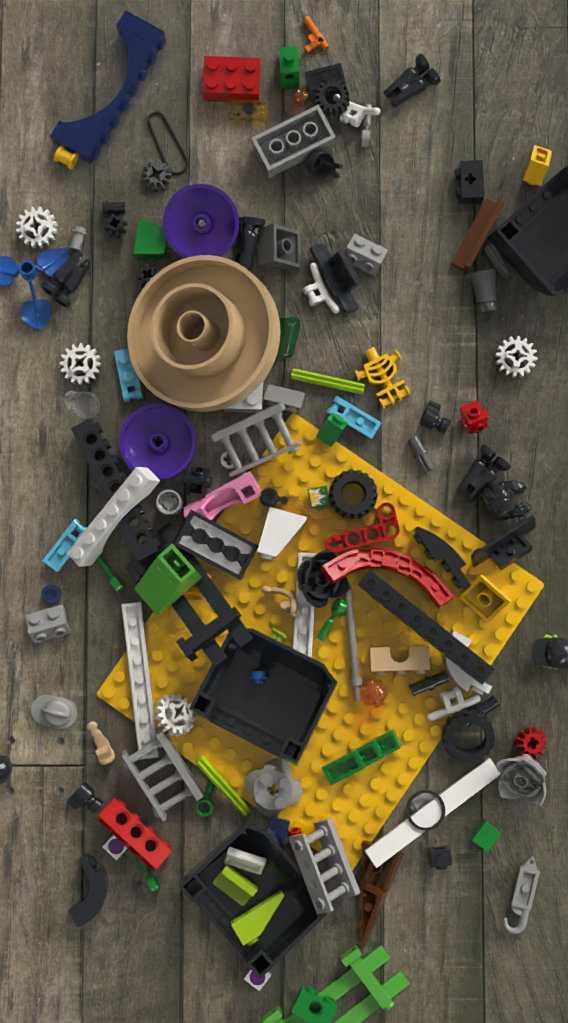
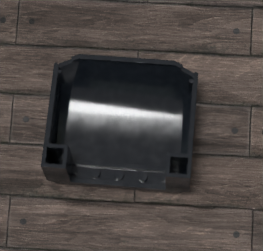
M568 164L487 237L530 286L538 292L549 296L568 292Z
M247 628V630L254 639L242 648H240L230 632H228L221 646L228 659L216 668L213 664L211 665L189 708L190 711L257 747L298 766L333 695L337 681L323 663L253 628ZM260 670L265 671L267 679H264L263 683H252V679H248V677H250V671Z
M247 823L231 833L178 882L179 888L192 902L194 901L222 932L243 956L246 964L259 979L327 915V913L317 914L301 870L267 831ZM229 847L266 858L261 875L231 866L258 887L255 895L250 897L245 906H241L213 884L214 879L225 866L224 859ZM281 890L284 897L261 935L257 937L258 940L252 945L248 946V944H245L243 946L230 922Z

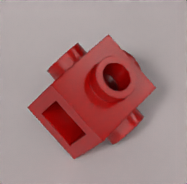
M478 400L460 407L461 425L464 429L467 428L470 435L488 428V412L486 409H482Z

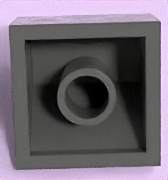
M277 224L258 228V266L270 269L301 268L300 231Z

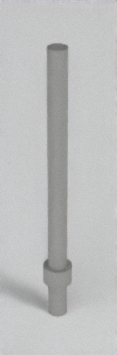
M350 584V589L344 596L345 601H347L346 617L352 678L350 680L354 691V702L362 701L361 685L363 683L359 672L352 588Z

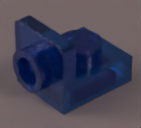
M271 816L267 832L279 846L280 844L284 845L290 820Z

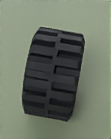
M351 469L346 472L343 471L334 478L330 485V505L335 510L334 512L343 518L351 520L360 519L366 516L377 502V486L374 484V480L367 473H362L361 470L353 471ZM357 484L363 489L364 499L359 505L350 506L343 501L341 493L346 485Z

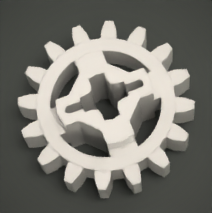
M31 207V212L24 210L26 215H19L22 221L16 222L17 226L20 227L16 231L18 234H21L19 236L21 241L25 240L26 246L31 243L34 249L36 245L43 248L44 243L49 246V240H55L53 234H58L57 229L54 228L58 226L57 222L54 221V215H50L48 209L43 212L42 207H39L38 211L34 207ZM37 223H38V225H39V226H38V230H37L38 233H37L36 230H35V229H36V226H37Z
M511 336L508 342L506 340L502 342L503 346H498L497 350L500 352L495 354V357L499 358L496 364H501L499 371L506 370L505 376L512 373V378H515L517 374L521 378L524 376V372L526 374L531 372L529 368L535 367V364L532 362L537 360V357L533 356L537 350L531 349L533 343L528 345L526 343L527 338L520 341V336H517L516 340ZM513 346L511 351L505 352L508 347ZM514 354H517V357L519 358L518 361H516L515 357H513ZM521 363H527L525 367L519 369Z
M82 343L79 344L78 348L73 344L71 351L66 348L65 350L68 354H62L61 357L64 361L60 362V365L64 367L61 369V372L67 373L65 378L67 380L71 378L73 384L78 381L79 385H82L83 381L90 384V378L96 380L94 374L101 373L97 367H102V364L97 362L101 359L99 355H95L97 351L95 349L91 350L90 345L84 348ZM71 359L72 365L69 367V361ZM93 359V367L90 369V363ZM80 361L84 366L81 367L77 363Z
M171 693L169 696L165 695L157 702L156 705L158 707L154 709V712L158 713V715L154 719L160 721L157 724L158 727H164L163 733L168 730L169 736L176 734L179 737L181 734H186L194 726L193 722L196 718L192 716L194 713L189 709L192 703H187V697L181 699V694L175 696L174 693Z

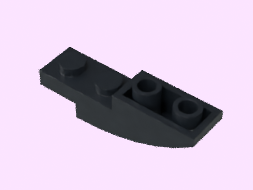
M416 527L413 530L415 532L413 537L418 544L422 543L425 547L424 553L429 560L433 559L434 562L441 558L442 567L446 572L450 571L454 577L451 580L457 588L464 590L471 586L461 571V568L467 565L461 556L447 542L434 533L421 527Z

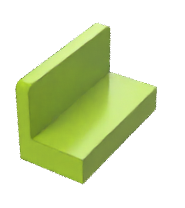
M225 864L213 881L216 887L241 906H245L250 897H253L258 890L256 885L228 864Z

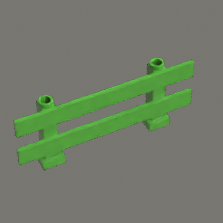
M357 944L341 955L343 964L346 967L350 964L351 968L318 994L323 997L325 995L330 996L336 1001L361 981L370 991V994L333 1023H361L380 1007L384 1011L389 1010L394 1005L391 998L410 984L401 970L382 985L376 979L372 972L391 958L382 945L378 946L363 959L360 957L362 953ZM312 1003L310 1005V1008L312 1010H318L320 1008V1005L318 1003ZM278 1004L262 1016V1023H308L293 1013L283 1020V1010Z

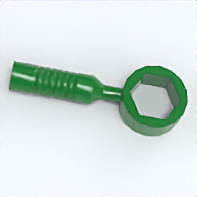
M100 554L96 559L103 572L110 577L109 581L117 593H120L125 589L116 575H112L111 568Z
M341 598L335 600L331 608V613L333 614L331 618L326 620L316 638L321 641L325 639L334 624V618L341 616L345 612L347 601Z
M210 779L205 790L206 797L199 799L196 803V812L202 817L209 816L213 811V802L209 797L213 793L215 785ZM207 802L210 810L202 812L198 808L199 804Z
M136 857L141 869L147 874L146 881L153 893L159 891L161 886L157 877L153 873L151 874L149 868Z

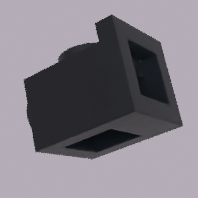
M448 845L428 847L431 868L436 867L437 870L447 869V866L452 865L451 851Z

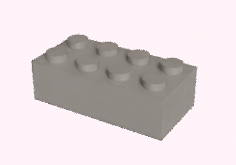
M319 104L251 138L252 147L268 178L307 160L308 156L314 151H325L335 146L336 136Z

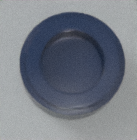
M47 585L42 590V599L48 604H55L62 597L61 589L56 585Z

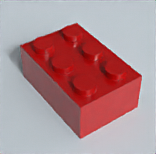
M204 56L202 90L204 101L258 103L260 99L261 59Z

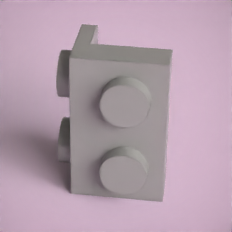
M357 234L353 235L345 250V254L352 266L373 276H376L388 252L387 249Z
M269 384L263 400L269 407L283 401L286 411L296 413V411L301 412L305 393Z
M63 604L26 615L28 634L34 643L45 642L48 639L62 637L65 634L71 633Z

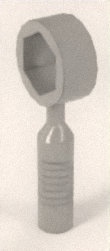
M365 104L364 107H372V105ZM365 115L363 119L365 130L362 131L361 147L369 148L370 130H368V127L371 125V115Z

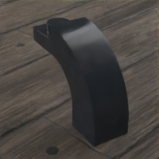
M89 852L79 858L90 883L88 896L72 905L69 909L77 928L94 918L103 906L108 894L109 880L105 866L97 870V861L93 855L90 856Z

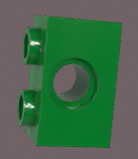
M302 985L291 1006V1013L309 1023H331L337 1012V1004L330 996L325 995L323 997L313 987L307 986L306 988ZM312 1003H318L320 1005V1008L318 1010H312L310 1008V1005Z

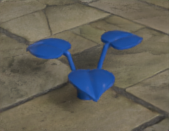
M55 248L44 251L37 259L38 266L29 260H25L18 267L13 258L8 256L0 257V286L11 285L13 277H18L20 273L22 278L29 283L33 301H26L22 304L20 316L24 323L36 330L43 328L49 322L52 309L46 299L36 300L32 280L36 277V270L39 272L45 271L48 277H52L53 273L69 259L70 250L67 248Z

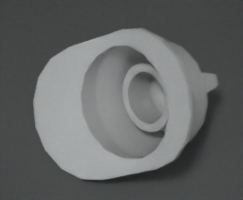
M42 695L34 700L31 706V714L33 719L41 725L65 729L75 722L77 709L71 700L53 695Z

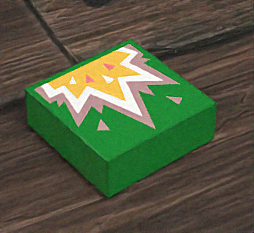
M327 486L308 489L311 509L330 505Z

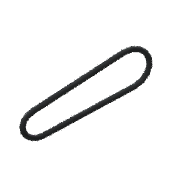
M159 111L152 112L148 116L147 121L161 157L168 166L150 122V118L154 114H159L163 117L186 159V167L182 171L174 172L171 170V173L175 175L183 174L189 167V159L164 114Z

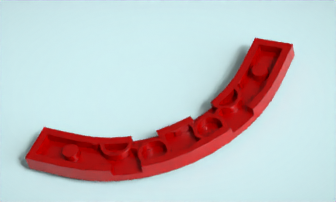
M370 548L369 550H352L334 558L321 567V571L331 584L353 572L363 569L377 568L396 572L418 585L438 609L454 598V595L427 566L424 565L423 567L413 561L411 556L390 549Z

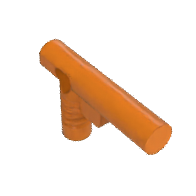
M306 16L303 22L312 34L308 36L311 43L304 47L305 52L308 54L319 46L325 51L329 48L328 43L310 17Z

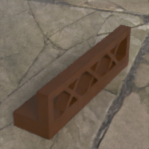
M488 198L485 199L451 263L452 266L468 273L505 201L500 199L497 204Z

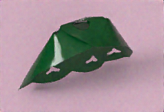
M287 317L279 319L282 327L280 330L278 353L274 363L293 356L301 327L299 318Z

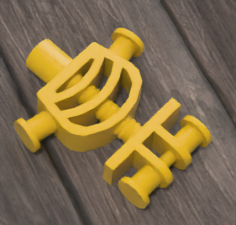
M372 347L364 352L369 363L364 365V370L359 372L356 370L355 375L358 382L366 377L371 385L384 384L386 389L376 393L375 396L379 398L386 394V398L379 399L381 407L386 409L385 406L395 404V399L398 398L399 401H402L403 397L411 396V393L406 385L400 391L397 389L405 384L404 379L393 385L390 381L397 371V366L394 362L402 359L399 352L394 350V354L391 356L386 353L379 357L376 349ZM388 362L389 365L384 369L383 366ZM392 367V374L388 377L386 373ZM380 377L381 380H373L372 378ZM391 391H394V396L390 394Z

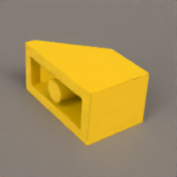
M534 145L524 173V181L533 186H541L549 167L551 150Z

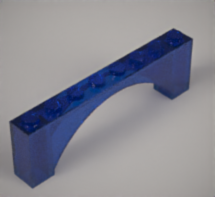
M125 10L116 25L118 34L123 36L128 50V70L120 92L108 106L92 116L64 123L59 120L50 135L54 144L63 146L65 150L72 154H78L79 158L90 164L99 158L101 154L100 149L103 144H107L112 129L118 126L121 114L127 111L131 97H135L140 82L146 79L149 67L155 64L159 50H163L167 42L163 30Z

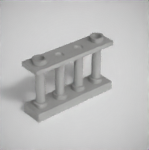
M283 401L220 429L211 435L214 442L218 440L221 443L223 442L235 467L229 473L230 477L234 475L240 477L247 473V469L285 452L292 454L299 450L298 447L302 444L301 440L293 442L281 416L283 415L282 411L286 409ZM269 417L275 420L287 445L276 450L264 425V419ZM253 424L258 428L269 451V454L260 458L247 433V427ZM235 432L241 436L252 460L245 465L241 464L230 441V435Z
M163 727L156 730L155 741L132 755H129L126 749L122 751L121 762L126 769L129 768L152 803V811L157 818L160 817L164 822L166 820L165 811L189 796H194L196 801L204 796L201 787L167 733L162 732ZM158 747H163L167 753L165 757L140 772L134 762ZM168 764L175 765L177 769L175 774L152 788L148 786L145 781L146 777ZM178 780H184L187 785L185 790L160 805L155 795Z
M332 817L313 823L316 831L308 836L303 833L289 837L317 914L334 911L331 901L340 895L341 898H346L360 893ZM319 839L323 850L313 856L309 844ZM327 858L330 869L320 875L316 863ZM334 877L338 888L327 893L324 882Z

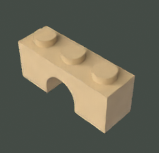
M408 646V655L402 662H395L391 658L390 647L369 648L370 671H374L375 675H386V671H394V674H406V670H413V674H424L425 670H430L429 646Z

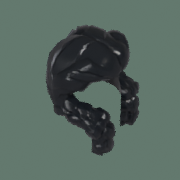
M511 480L498 484L490 483L482 492L483 509L490 518L496 520L514 519L515 517L525 516L531 510V504L522 502L507 512L511 501L509 493L504 488L523 493L527 489L523 482Z

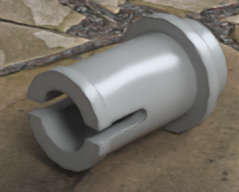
M75 226V229L72 230L74 234L69 248L81 252L84 236H87L85 228Z
M422 793L412 800L410 809L413 813L433 799L430 793Z

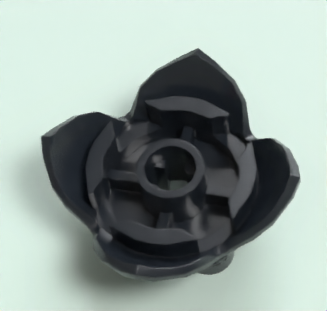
M333 550L319 552L310 560L303 561L297 571L298 589L303 592L306 600L315 608L324 607L329 598H338L350 589L346 576L331 584L321 571L322 565L337 557Z

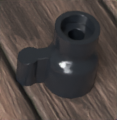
M430 400L419 424L428 429L437 428L439 432L445 434L451 420L445 417L441 418V405Z
M267 487L261 491L260 501L265 507H273L278 502L286 505L288 498L286 496L280 497L275 489Z
M86 781L67 800L74 809L86 804L92 813L103 803L99 797H95L94 789Z

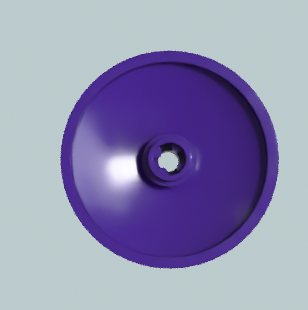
M193 184L186 186L172 196L165 208L163 215L165 237L172 249L184 258L199 255L221 257L230 250L238 236L240 222L234 202L225 192L212 185ZM200 220H204L206 225L201 227L199 225Z
M155 403L137 409L127 418L120 432L119 446L125 463L132 471L136 467H146L159 480H166L179 475L191 463L196 451V434L192 423L183 412L167 404ZM161 440L163 442L162 445L157 447L156 442Z

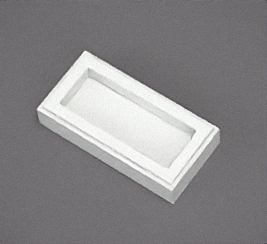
M232 847L228 848L224 859L225 864L261 875L266 862V858Z

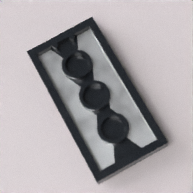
M190 510L172 543L239 580L242 579L259 547L193 510Z

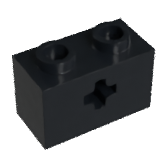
M483 160L460 161L458 168H455V179H458L459 186H456V197H459V204L482 203L485 197Z

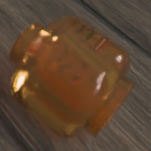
M373 678L362 683L363 687L360 688V694L365 705H373L374 708L385 704L384 700L388 698V692L382 680Z

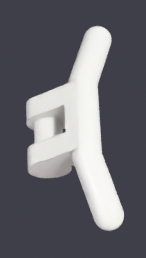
M334 94L333 100L338 102L340 95ZM350 102L349 107L347 106V111L342 112L340 121L346 124L349 122L352 126L359 127L365 115H379L380 109L364 107Z
M311 263L310 269L315 283L302 289L309 298L310 306L312 307L325 301L334 313H338L340 309L331 298L321 278L317 264ZM319 290L321 295L316 296L314 291Z
M458 686L453 687L451 691L440 692L439 695L444 708L429 713L427 719L433 721L479 703L481 698L475 695L464 700ZM455 698L456 702L451 703L450 699Z

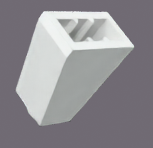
M269 507L257 551L261 554L260 557L272 560V557L277 558L306 523L307 517Z

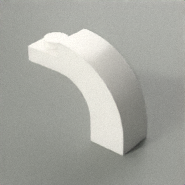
M456 631L451 633L467 647L472 641ZM444 656L448 674L457 686L464 691H468L469 687L473 686L472 690L478 694H489L492 686L486 683L483 686Z

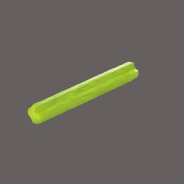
M292 369L291 379L357 394L364 393L365 385L362 383L299 369Z
M204 756L199 757L196 760L197 766L244 817L251 812L250 807Z

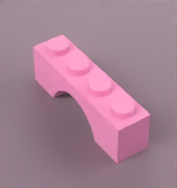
M251 471L210 492L205 498L201 497L183 507L184 517L186 519L190 510H193L212 520L221 510L236 503L246 504L261 496L260 486Z

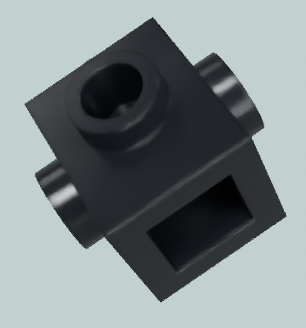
M202 467L190 468L189 474H185L184 485H187L186 495L206 497L208 488L212 487L213 477H209L210 469Z

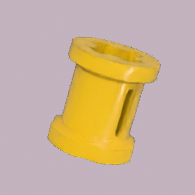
M59 146L54 154V161L67 165V168L70 170L74 168L78 160V154L66 151L63 146Z

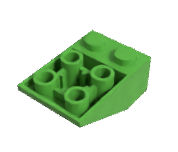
M171 544L157 556L134 589L153 612L159 616L202 577L179 550Z

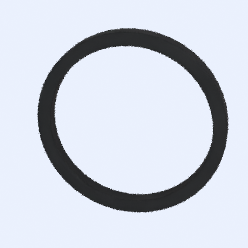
M421 790L409 798L406 805V815L409 822L415 828L424 831L433 830L444 820L445 804L437 793L430 790ZM422 793L434 795L442 806L440 820L435 825L427 828L416 825L411 819L409 812L412 800Z

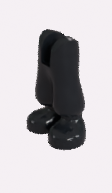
M420 53L416 56L414 68L409 67L383 92L387 98L398 90L402 92L392 100L391 104L394 107L425 91L427 85H438L441 82L440 76L435 69L431 68L429 70V63L423 54ZM426 73L422 78H418L420 75Z
M243 216L239 217L240 224L236 239L237 252L235 262L250 271L253 267L254 255L258 244V235L254 230L264 227L266 220Z
M78 250L53 273L50 282L44 281L40 285L46 294L53 296L52 299L65 308L71 306V300L68 298V295L73 294L78 289L83 277L92 264L90 260L86 259L78 266L77 263L83 256Z
M484 444L480 447L481 457L474 460L456 489L461 494L467 489L469 484L473 485L475 488L467 497L469 502H473L488 487V484L496 480L498 471H508L511 468V465L499 456L487 468L486 465L496 456V453Z

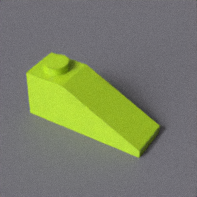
M281 890L230 922L243 946L245 944H248V946L252 945L258 940L257 937L261 935L284 897Z

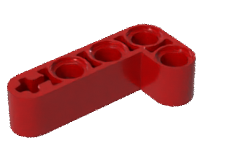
M388 502L382 503L376 511L379 524L332 535L326 540V549L339 553L396 538L399 535L400 527L394 506ZM388 507L391 511L390 516H382L381 508ZM391 525L395 528L393 536L386 534V526ZM367 531H375L377 538L369 540L366 536ZM349 535L357 536L358 543L356 545L348 543L347 538ZM344 536L345 548H343V544L337 545V549L329 547L332 539L335 542L342 541L341 537Z

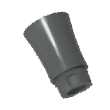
M483 270L471 273L470 278L479 313L496 311V270Z

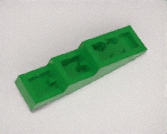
M391 729L323 766L322 770L330 785H333L400 749L402 744L395 731Z

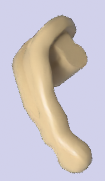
M264 586L261 588L262 593L280 594L288 597L291 601H282L280 606L283 611H290L289 615L291 617L297 615L298 603L291 592L277 587Z
M94 721L89 722L87 729L90 730V734L93 736L97 746L95 751L98 761L101 765H107L115 759L114 750L111 748L108 739L97 729V723Z

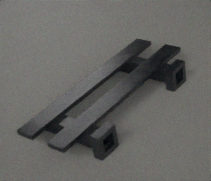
M170 522L157 531L166 543L159 549L161 553L174 542L178 534ZM175 546L201 575L202 578L195 585L218 616L205 626L188 600L182 595L172 604V607L193 636L187 640L181 637L176 643L191 662L198 658L196 652L202 648L216 668L228 659L215 640L217 636L228 630L240 648L247 645L254 638L239 619L242 615L236 607L231 608L194 555ZM157 557L142 565L139 563L134 567L131 563L125 567L136 584H138Z

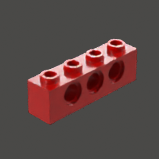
M113 798L96 817V820L154 872L172 852L169 849L170 845L163 839L159 840L151 827H145L140 822L141 819L137 814L133 812L131 814L126 809L127 806L123 801ZM116 816L124 817L125 824H118ZM131 829L138 830L139 838L131 836ZM146 842L153 844L154 850L152 852L146 850Z

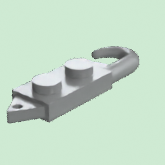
M533 856L522 866L519 865L510 903L513 912L520 915L518 926L511 928L507 923V918L503 919L505 930L511 934H519L525 929L529 912L531 911L540 874Z

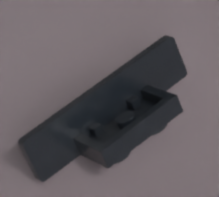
M324 243L312 246L309 250L343 312L346 314L357 310L359 306L351 291L361 281L344 250L338 251L331 257Z
M532 515L524 518L518 525L507 529L498 538H493L484 547L476 549L471 555L472 565L476 567L490 558L502 571L531 552L532 545L523 536L536 527L535 517Z

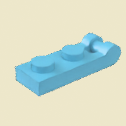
M128 348L114 351L124 403L130 402L131 399H143L140 379L132 365ZM135 387V391L129 392L128 388Z
M335 396L332 407H329L326 413L328 415H331V413L340 415L348 423L349 427L372 440L382 422L342 398ZM340 406L345 408L343 414L337 412Z
M78 519L73 520L42 560L58 573L70 559L67 552L87 529V527L80 524L81 522ZM75 530L80 533L77 538L72 535Z

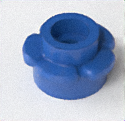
M254 670L250 671L248 679H252V683H263V680L267 679V677H265V671Z

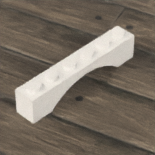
M136 467L67 552L79 567L91 566L103 552L104 545L116 525L135 505L147 497L160 482L148 468Z

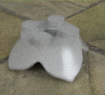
M528 754L498 761L496 768L498 772L502 773L498 781L500 798L512 800L526 796L531 804L542 806L546 797V771L542 769L539 763Z
M279 757L268 761L263 769L251 771L244 779L247 793L254 799L258 811L265 816L279 814L284 808L297 803L303 794L301 784L291 775L289 764ZM272 784H275L279 790L271 793L268 787H272Z

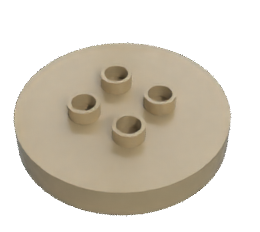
M199 255L181 259L158 272L145 285L137 297L128 323L127 343L129 356L140 380L153 394L179 408L196 412H210L228 408L252 394L265 380L275 362L280 343V320L275 302L267 288L245 267L230 259L212 255Z

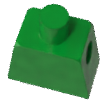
M280 47L281 90L298 89V47ZM292 74L294 77L287 78L286 76Z
M139 219L133 252L135 259H165L167 250L173 249L165 237L163 226Z

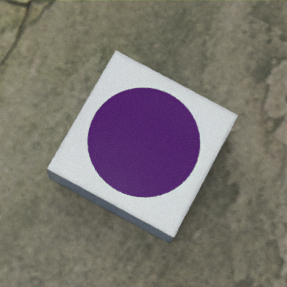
M114 835L103 846L115 860L127 849Z
M250 969L245 975L244 980L260 991L271 977V973L268 971L259 979Z

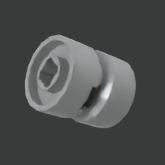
M164 490L157 496L156 506L164 515L172 517L182 511L183 500L175 491Z

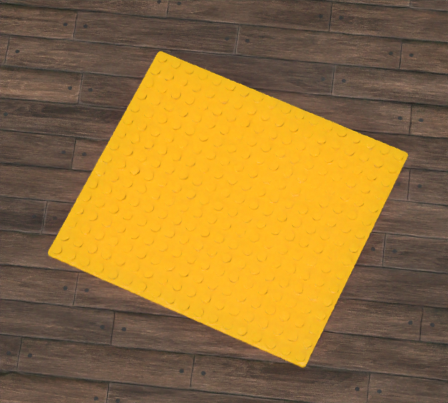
M292 413L285 422V425L293 442L301 440L302 444L298 447L299 450L292 454L285 452L256 465L251 473L259 484L260 491L269 487L275 489L280 497L286 496L288 498L286 505L278 502L272 508L307 517L306 523L277 558L272 557V560L261 558V554L256 551L241 580L194 556L205 572L211 575V580L231 608L236 607L242 615L239 619L246 628H253L267 636L271 634V629L274 627L287 635L281 643L293 648L294 617L289 615L290 611L285 612L280 606L282 601L287 602L291 600L280 594L262 593L261 588L264 586L282 588L291 592L296 598L298 553L317 554L327 551L325 543L330 536L379 524L376 513L377 508L382 503L387 502L395 508L400 527L399 535L392 540L356 549L359 551L369 550L370 548H385L411 556L413 561L423 567L425 565L433 571L454 595L450 602L438 609L418 585L396 572L371 568L358 570L346 576L352 588L359 672L363 683L361 690H364L361 691L363 694L362 701L354 702V691L350 680L352 678L346 610L341 616L334 618V624L325 639L321 641L316 637L326 620L331 618L333 614L331 613V608L337 598H329L324 607L314 609L312 658L327 667L328 671L337 681V685L298 766L287 762L291 768L292 777L301 784L303 791L301 798L294 805L284 808L279 814L269 817L287 830L300 827L302 834L305 833L306 836L316 831L313 823L332 817L353 871L363 854L362 841H373L441 740L443 725L446 724L448 717L453 716V713L433 721H429L427 715L444 708L440 699V692L451 691L453 687L457 686L448 674L444 655L364 592L358 584L371 570L450 634L452 631H456L471 639L472 641L468 648L489 665L493 663L544 587V584L515 563L501 571L488 558L474 567L471 563V555L476 549L487 545L486 543L338 442H335L331 447L317 438L316 435L319 429L297 414ZM279 431L272 441L276 450L287 446ZM266 449L262 456L269 454L268 449ZM351 469L353 471L361 470L362 473H367L377 486L378 497L375 506L366 516L360 519L351 520L343 518L334 512L335 510L331 505L312 509L308 507H311L308 489L327 486L329 496L331 483L343 471L346 472ZM348 484L343 488L341 496L346 504L356 506L363 501L364 491L357 484ZM267 494L266 497L270 499L272 495ZM259 496L246 504L236 503L226 507L215 523L259 546L269 507H265L261 503ZM383 507L380 510L381 515L384 517H388L391 514L388 507ZM391 525L386 526V534L393 536L395 528ZM416 527H421L443 539L467 564L461 568V571L470 584L477 575L482 574L509 597L511 602L487 623L459 598L464 590L454 585L451 580L454 577L450 571L446 572L441 565L442 559L440 558L434 562L433 559L429 560L424 553L425 547L422 543H417L413 537L415 533L413 530ZM367 531L366 536L369 540L377 538L375 531ZM356 535L348 536L349 544L356 545L358 543ZM344 536L341 537L342 541L335 542L332 539L329 547L337 549V545L343 544V548H345ZM351 549V550H347V551H343V552H339V553H335V554H336V556L338 557V556H340V555H342V554H344V553H346V552H349V551H352V550H356V549ZM344 595L338 597V598H341V599L345 600V596H344ZM185 596L205 626L218 617L204 596ZM171 605L159 616L153 612L144 624L154 709L158 707L156 704L165 695L169 696L171 693H174L175 696L181 694V699L187 697V703H192L212 665L202 648L196 652L198 658L191 662L176 643L181 637L187 640L193 635ZM228 630L215 638L220 647L229 632ZM408 646H429L430 670H425L424 674H413V670H406V674H394V671H386V675H375L374 671H370L369 648L390 647L391 658L395 662H402L408 655ZM126 650L98 690L97 696L135 722ZM443 670L446 671L450 682L434 687L432 691L427 690L416 696L412 695L409 688L410 684L425 679V676L430 677ZM470 686L468 691L460 688L464 700L468 699L472 694L473 686ZM452 698L450 699V702L454 703L456 702V699ZM193 714L192 716L196 718L193 722L194 726L186 734H181L179 737L176 734L169 736L179 754L196 766V760L204 756L240 797L256 807L254 799L246 791L244 779L251 771L263 769L268 761L278 757ZM155 719L156 730H158L163 726L158 727L157 724L160 721ZM391 729L395 731L402 744L400 749L366 766L359 772L330 785L322 770L323 766ZM272 784V787H268L271 793L279 789L276 788L277 785ZM319 839L309 844L319 852L323 850Z

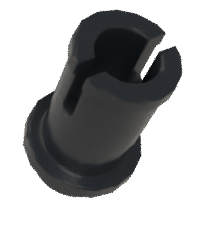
M106 200V202H102V213L106 214V216L112 213L125 214V202H108Z

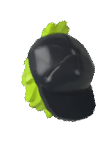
M547 634L543 638L538 639L533 647L534 661L550 669L567 668L568 639Z

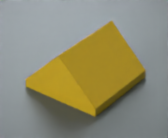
M482 574L477 575L471 582V586L466 588L459 596L465 604L487 623L511 602L509 597Z

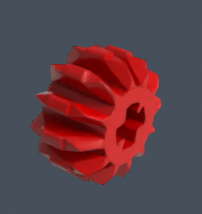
M526 726V733L520 729L521 738L515 736V739L520 741V743L515 744L516 748H521L518 753L520 755L524 753L532 755L533 759H537V752L543 756L544 753L541 749L548 748L547 745L543 744V742L548 741L547 737H542L544 731L538 732V727L536 726L532 728V731L529 726ZM530 738L535 740V743H532L533 747L527 745L530 742Z

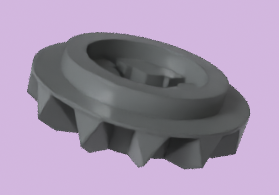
M158 160L149 162V164L144 166L141 173L143 183L151 190L166 188L172 177L171 170L166 163ZM154 169H155V171H157V173H160V172H161V174H159V177H160L159 179H160V181H158V179H156V177H151V176L154 175V174H153V170H154Z

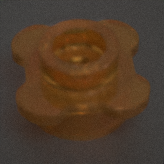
M306 87L295 92L292 97L294 99L293 105L296 103L301 106L309 95L305 91Z

